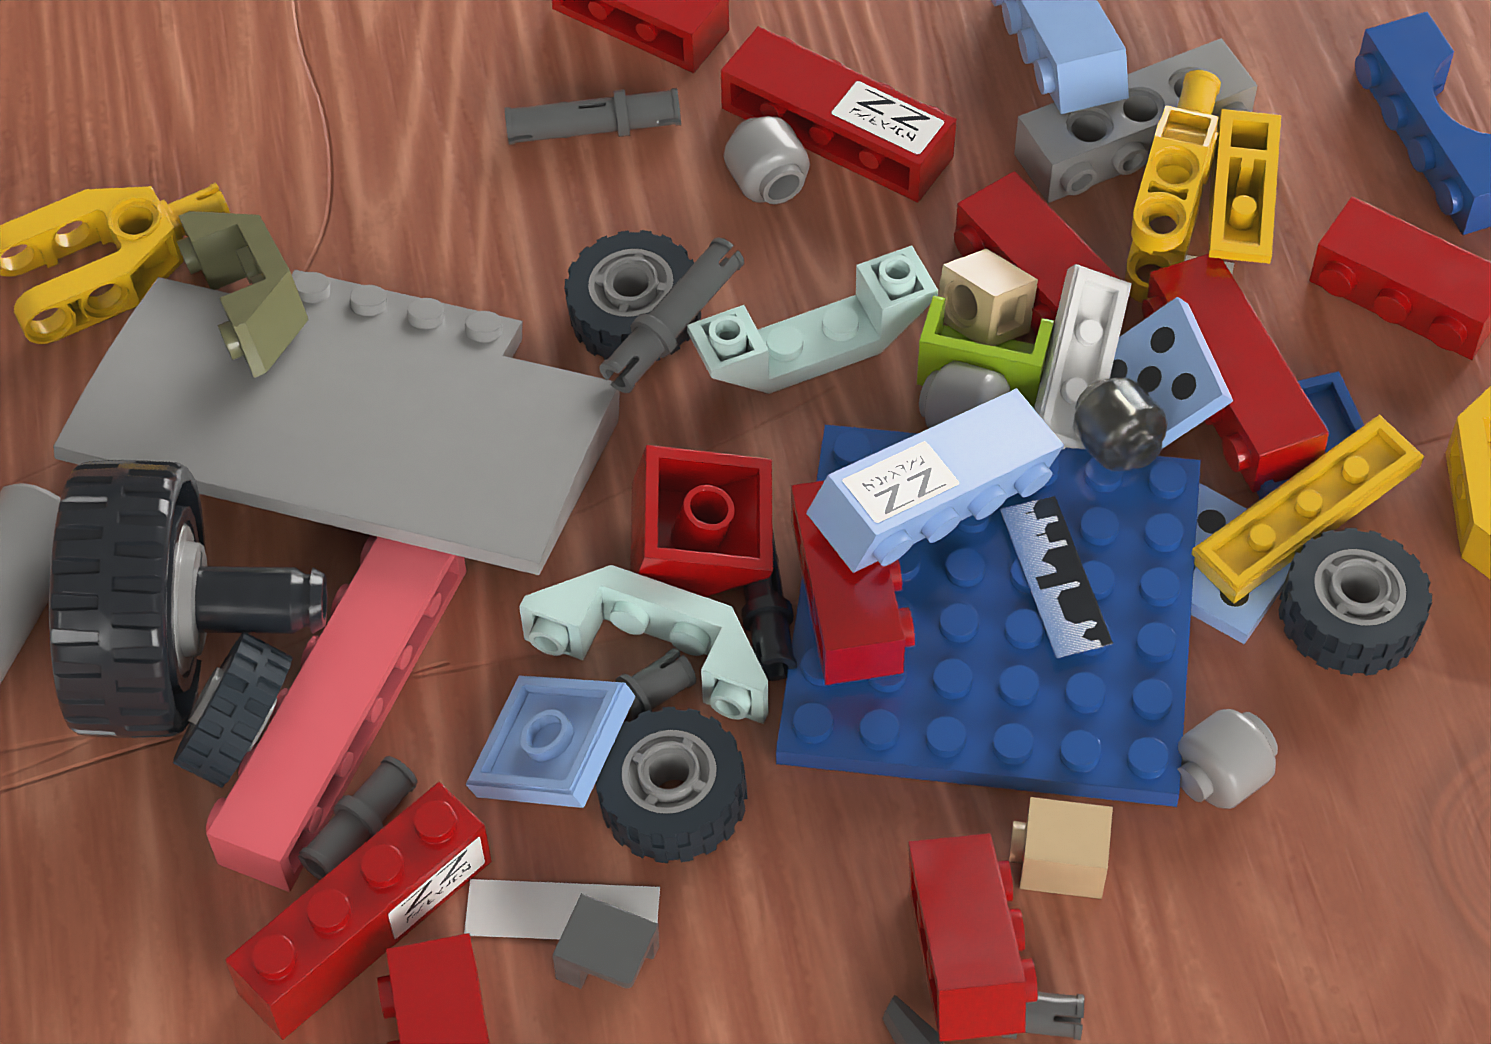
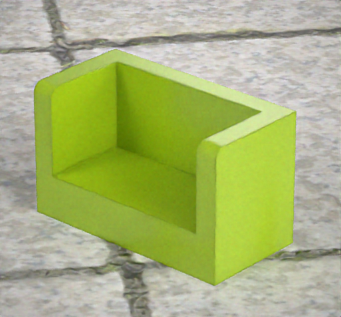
M933 295L919 340L917 385L923 386L927 377L932 372L939 371L944 365L952 361H961L1001 373L1007 380L1010 391L1017 388L1034 409L1054 321L1042 318L1035 344L1012 339L996 346L975 343L950 326L944 325L946 298Z

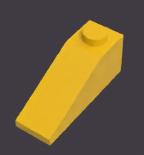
M1221 109L1217 130L1219 135L1212 163L1209 194V257L1270 264L1273 246L1281 115Z

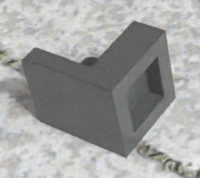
M581 893L553 953L556 979L581 989L587 975L590 974L623 988H631L635 983L645 958L654 959L659 949V924Z

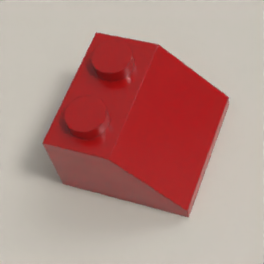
M646 445L632 481L630 571L703 597L769 578L773 572L772 459Z

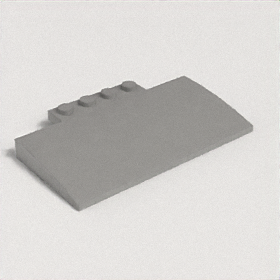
M294 270L292 277L309 320L267 373L254 378L244 356L232 360L217 326L228 321L219 298L230 293L158 277L106 352L53 446L55 459L78 465L83 462L101 460L177 462L190 470L196 481L199 494L540 575L618 423L620 391L611 385L612 380L512 358L522 341L523 321L499 316L490 311H476L445 304L432 298H419L392 292L375 285H361L326 277L317 272Z

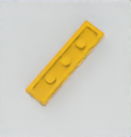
M1379 414L1194 547L1191 553L1195 557L1194 565L1234 604L1291 563L1297 552L1301 553L1303 545L1311 538L1315 540L1321 537L1323 532L1336 530L1421 467L1424 455Z

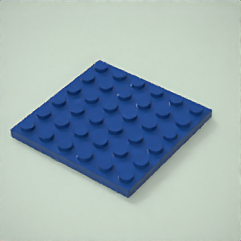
M825 425L816 482L824 481L829 474L918 433ZM1067 447L1061 449L1049 467L1052 472L1049 481L1028 497H1022L1019 493L1006 498L997 510L983 519L977 520L971 515L961 520L949 534L936 542L930 543L927 538H924L912 544L910 549L899 558L902 590L895 591L898 608H910L915 632V646L905 647L904 672L902 674L825 685L802 576L792 640L797 668L789 669L788 667L776 747V764L1177 807L1181 773L1177 769L1181 767L1182 756L1178 750V742L1183 737L1195 558L1191 553L1196 542L1201 460ZM1055 496L1113 641L1112 645L1056 658L1000 510Z

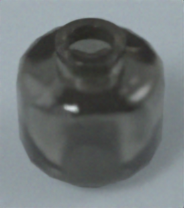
M1109 378L1092 383L1080 394L1075 406L1072 428L1079 442L1101 466L1110 471H1128L1132 468H1143L1158 457L1162 450V442L1166 437L1168 420L1163 409L1140 384L1129 378Z

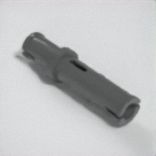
M672 88L667 91L626 95L625 90L613 91L614 97L518 108L506 107L505 120L509 145H515V143L569 138L572 136L618 131L619 137L630 136V130L668 125L681 126L677 88Z
M720 237L714 238L705 252L649 314H639L630 325L632 333L599 366L600 372L606 380L614 372L618 374L622 371L611 383L614 388L624 393H630L639 379L659 357L664 358L676 348V338L730 277L740 270L744 265V258L739 250L729 259L725 257L719 263L734 246L731 242Z

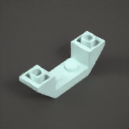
M911 245L856 265V295L758 330L746 307L742 305L688 324L687 333L711 378L770 394L881 354L931 304L933 295L938 296V288Z
M609 565L524 596L519 606L524 640L529 641L534 647L546 654L553 656L566 654L584 660L605 619L611 621L617 628L633 635L645 633L671 642L673 646L686 654L694 656L708 655L701 669L703 703L711 705L719 714L736 720L748 718L764 724L768 716L767 677L730 605Z

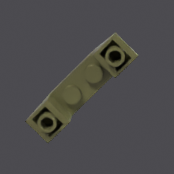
M195 211L179 215L187 237L178 240L177 244L191 275L202 271L210 289L213 290L247 278L249 284L252 283L248 287L219 298L228 321L217 326L232 360L244 356L254 378L267 373L309 319L290 269L261 216Z

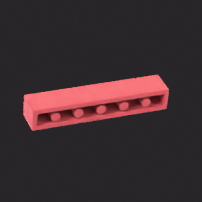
M373 535L369 536L361 553L360 567L350 585L345 583L338 589L331 606V618L321 635H314L308 641L302 654L300 672L290 689L283 688L277 695V702L270 716V724L259 743L256 742L249 752L247 751L238 769L239 778L227 798L221 797L218 799L210 811L206 824V835L218 865L287 892L291 891L304 867L298 858L300 855L298 853L310 844L334 813L333 807L343 797L465 576L467 570L464 557Z

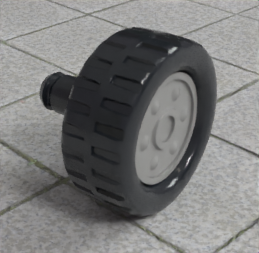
M101 460L83 462L70 473L61 495L54 529L49 584V631L52 669L58 703L67 726L77 734L112 738L177 736L190 723L188 718L198 698L202 660L197 659V656H200L204 649L207 633L294 634L303 627H310L313 634L325 627L328 605L327 578L323 572L316 568H312L311 574H305L296 567L207 566L204 523L199 491L192 473L184 465L170 461Z

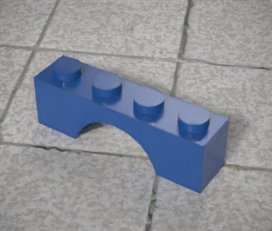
M1427 11L1365 29L1360 53L1355 59V72L1359 83L1364 89L1370 90L1381 107L1386 125L1389 129L1397 132L1408 149L1412 166L1416 171L1424 174L1435 191L1439 208L1445 215L1451 216L1462 235L1491 227V134L1475 131L1459 124L1441 108L1436 99V96L1444 90L1454 50Z

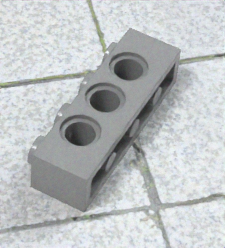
M1221 38L1129 73L1128 99L1065 114H1060L1055 103H1051L1018 116L1014 155L1047 203L1067 195H1078L1095 184L1118 175L1132 174L1147 164L1158 122L1161 120L1165 106L1177 108L1186 73L1193 70H1204L1214 74L1221 81L1220 91L1216 96L1212 113L1213 116H1218L1219 119L1221 109L1252 112L1258 85Z

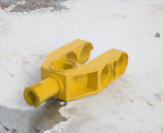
M1193 70L1186 73L1177 108L1165 106L1161 120H1159L1135 203L1131 228L1133 241L1127 258L1125 281L1132 283L1129 295L1141 303L1144 299H1147L1149 284L1138 278L1136 274L1137 269L1147 264H1156L1164 268L1185 261L1204 186L1207 185L1219 135L1216 132L1219 117L1213 116L1212 113L1216 96L1220 91L1221 81L1214 74L1204 70ZM1169 216L1176 222L1177 227L1169 233L1158 234L1151 228L1149 223L1157 217Z
M216 183L210 184L205 189L169 204L164 199L159 201L152 186L85 189L0 225L1 276L14 277L45 264L47 268L59 264L57 259L100 241L103 245L112 242L118 250L115 253L24 292L14 305V315L25 337L30 342L36 344H48L137 307L158 277L167 279L184 262L177 244L178 240L186 236L179 215L189 211L230 213ZM82 221L81 225L73 231L57 234L60 228L65 225ZM18 245H27L22 252L15 256L1 258V255L10 248ZM114 284L108 292L102 295L89 296L101 286ZM58 308L52 316L46 319L32 320L44 310Z

